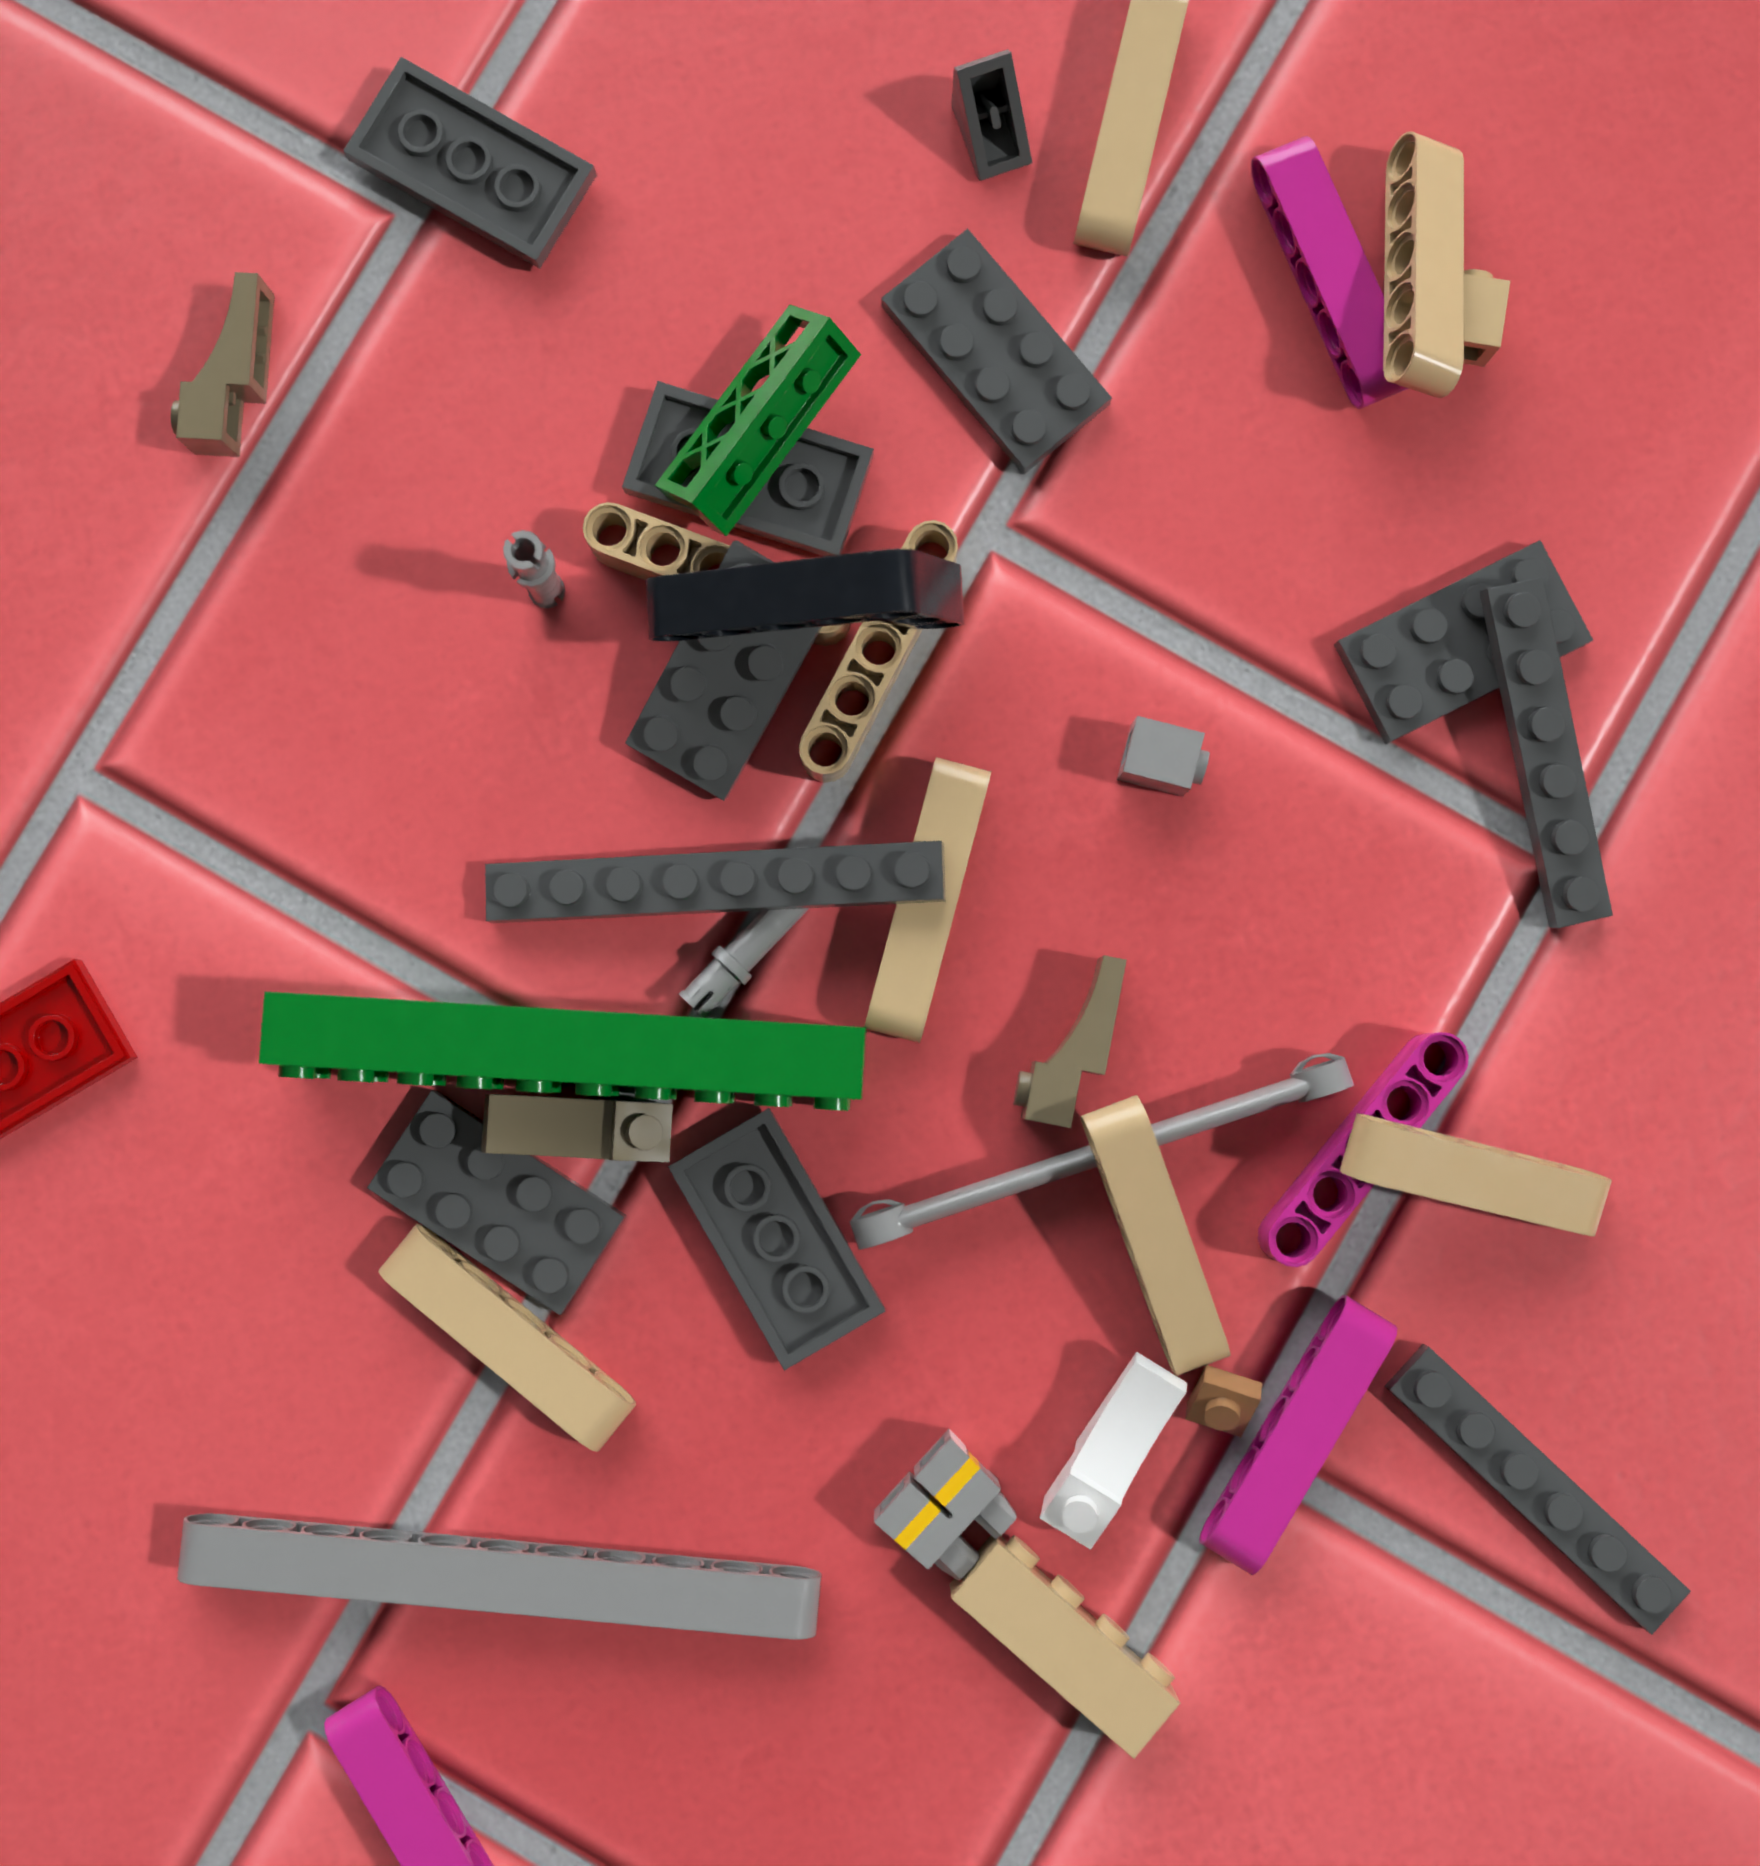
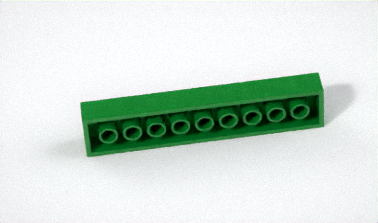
M264 991L259 1064L279 1065L278 1077L331 1079V1068H337V1080L388 1082L389 1072H398L397 1084L446 1086V1076L454 1075L457 1076L456 1087L503 1089L505 1078L516 1079V1091L561 1093L562 1082L576 1083V1095L619 1096V1086L621 1085L635 1086V1098L677 1099V1089L695 1090L694 1102L730 1104L734 1103L735 1092L754 1093V1105L789 1107L792 1106L793 1096L814 1097L813 1109L849 1111L851 1099H863L867 1030L866 1027Z

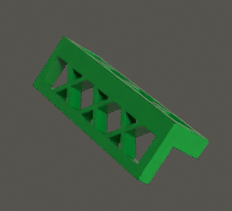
M789 304L654 486L665 496L690 507L712 530L727 536L861 356L860 352L830 317ZM798 327L804 328L795 342L785 346ZM769 375L761 388L751 392L760 379ZM735 421L726 434L718 437L725 425ZM701 466L688 486H681L690 472Z

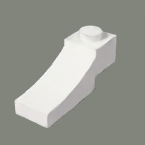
M1136 1352L1077 1439L1074 1453L1045 1494L1040 1519L1091 1550L1121 1507L1122 1499L1146 1455L1186 1394L1187 1382Z

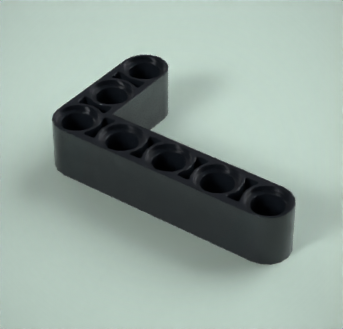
M913 549L876 550L656 576L646 579L649 640L685 641L878 620L915 629H941L964 625L961 565Z

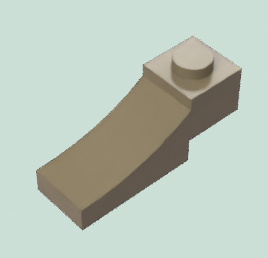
M235 272L228 314L217 343L192 382L180 381L179 401L176 400L172 404L171 426L176 438L195 455L240 457L244 402L266 404L275 295L258 273Z
M1105 955L1098 958L1087 998L1065 1039L1044 1063L1033 1061L1031 1062L1030 1072H1019L1013 1105L1023 1107L1021 1118L1071 1128L1081 1073L1105 1075L1127 960Z
M485 1094L481 1152L617 1161L669 1162L673 1104Z

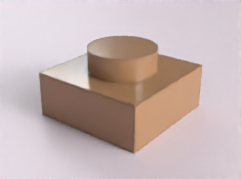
M1206 1365L1187 1401L1185 1419L1242 1437L1261 1401L1262 1383Z

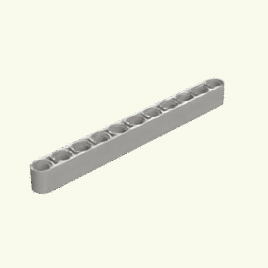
M206 1513L189 1515L183 1520L177 1580L185 1584L799 1640L809 1639L816 1635L822 1574L815 1569L792 1565Z

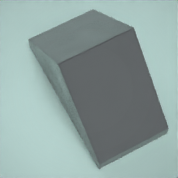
M1007 49L954 67L951 106L977 178L982 181L1032 164L1011 52Z

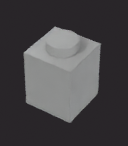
M1137 716L1130 725L1117 780L1183 797L1191 789L1192 783L1201 785L1210 755L1209 751L1201 750L1205 733Z

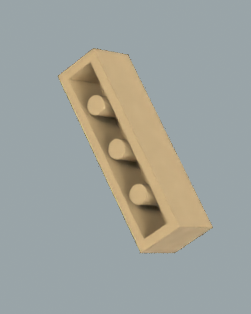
M991 1535L978 1550L980 1557L975 1565L960 1581L954 1578L950 1583L951 1599L1134 1759L1180 1704L1171 1685V1682L1175 1679L1174 1675L1152 1654L1147 1653L1141 1659L1125 1644L1130 1637L1109 1616L1103 1613L1097 1620L1080 1605L1085 1599L1084 1596L1067 1579L1058 1574L1052 1581L1035 1565L1040 1558L1021 1539L1013 1535L1007 1541L1002 1536L995 1539Z

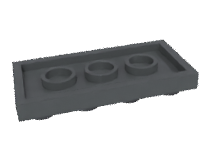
M400 57L343 150L350 162L539 269L544 264L597 176L594 165L403 57Z
M966 229L881 298V307L1023 475L1111 403L1112 397L969 229Z
M657 381L622 485L624 493L698 516L690 507L665 496L654 485L718 400ZM735 421L725 425L718 437L726 434ZM807 428L733 528L824 557L841 555L874 456V449ZM701 466L692 470L681 486L687 487Z
M736 540L730 545L718 569L774 562ZM823 626L679 641L625 744L721 800H726Z
M1541 540L1338 640L1334 644L1385 744L1499 689L1479 591L1543 576L1560 658L1593 641Z
M431 1090L367 1188L559 1315L563 1314L627 1215L536 1155L481 1152L483 1121L437 1090Z
M771 1108L764 1110L668 1166L784 1371L886 1311L885 1306Z

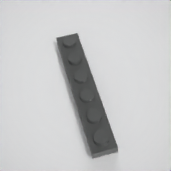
M1543 576L1479 591L1548 925L1550 928H1562L1613 916Z
M1422 1344L1384 1386L1648 1633L1652 1635L1691 1592L1429 1346Z

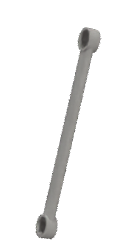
M1331 1053L1311 1055L1297 1064L1291 1072L1289 1079L1153 1123L1151 1126L1158 1146L1296 1100L1301 1103L1334 1094L1354 1086L1345 1057ZM1325 1057L1331 1059L1303 1069L1306 1063L1314 1058ZM1090 1145L907 1206H905V1203L890 1199L872 1201L860 1208L849 1222L857 1247L861 1250L912 1233L915 1227L1095 1168L1097 1165ZM884 1203L891 1205L890 1207L861 1216L868 1207L874 1204Z

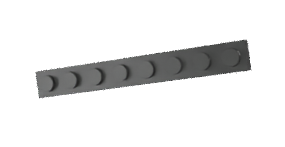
M942 841L485 864L486 921L491 923L946 902L944 844Z

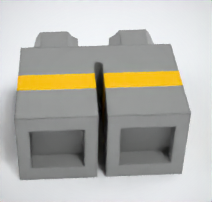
M948 1429L914 1466V1475L909 1471L874 1509V1523L925 1568L929 1569L933 1564H936L941 1570L960 1581L980 1557L979 1552L960 1534L975 1519L990 1535L997 1539L1012 1525L1017 1515L1006 1497L1000 1492L1001 1488L998 1478L986 1469L966 1449L965 1444Z

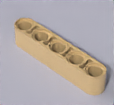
M1131 0L1074 238L1073 244L1127 257L1129 255L1189 0Z
M1406 132L1401 135L1393 146L1386 166L1383 370L1384 377L1388 382L1433 397L1443 398L1454 389L1459 381L1464 362L1463 153L1457 148L1415 132Z
M610 502L598 504L592 508L584 518L583 523L585 540L598 561L608 567L643 580L656 576L706 571L713 565L721 564L730 545ZM620 525L626 528V534L618 544L606 546L598 542L599 535L606 527ZM661 545H674L680 549L676 561L670 565L659 566L651 562L653 552ZM850 623L823 626L814 644L828 646L838 643L846 636Z
M935 520L924 521L916 525L901 548L917 550L925 543L934 542L940 544L947 552L945 560L954 563L957 560L958 543L956 535L945 523ZM880 620L862 622L801 737L799 744L801 762L807 774L814 780L824 783L834 782L842 778L850 769L923 629L910 628ZM874 641H883L893 647L895 654L889 662L876 665L865 659L863 651L868 644ZM855 690L867 697L869 701L868 706L858 715H846L837 708V700L843 693ZM822 740L834 741L842 749L840 759L831 766L823 767L817 765L810 758L811 749Z
M938 757L935 759L913 842H943L946 902L896 905L864 1026L866 1029L918 1043L921 1041L992 771Z
M1135 1095L1082 1115L1081 1121L1158 1338L1173 1374L1179 1376L1229 1357L1231 1353L1154 1131L1141 1100Z
M1359 1113L1356 1114L1340 1168L1341 1173L1374 1185L1587 1236H1595L1612 1182L1611 1179L1581 1168Z
M416 1224L379 1269L380 1276L394 1290L575 1440L590 1450L600 1451L636 1406L633 1397L621 1385L448 1242L427 1227Z

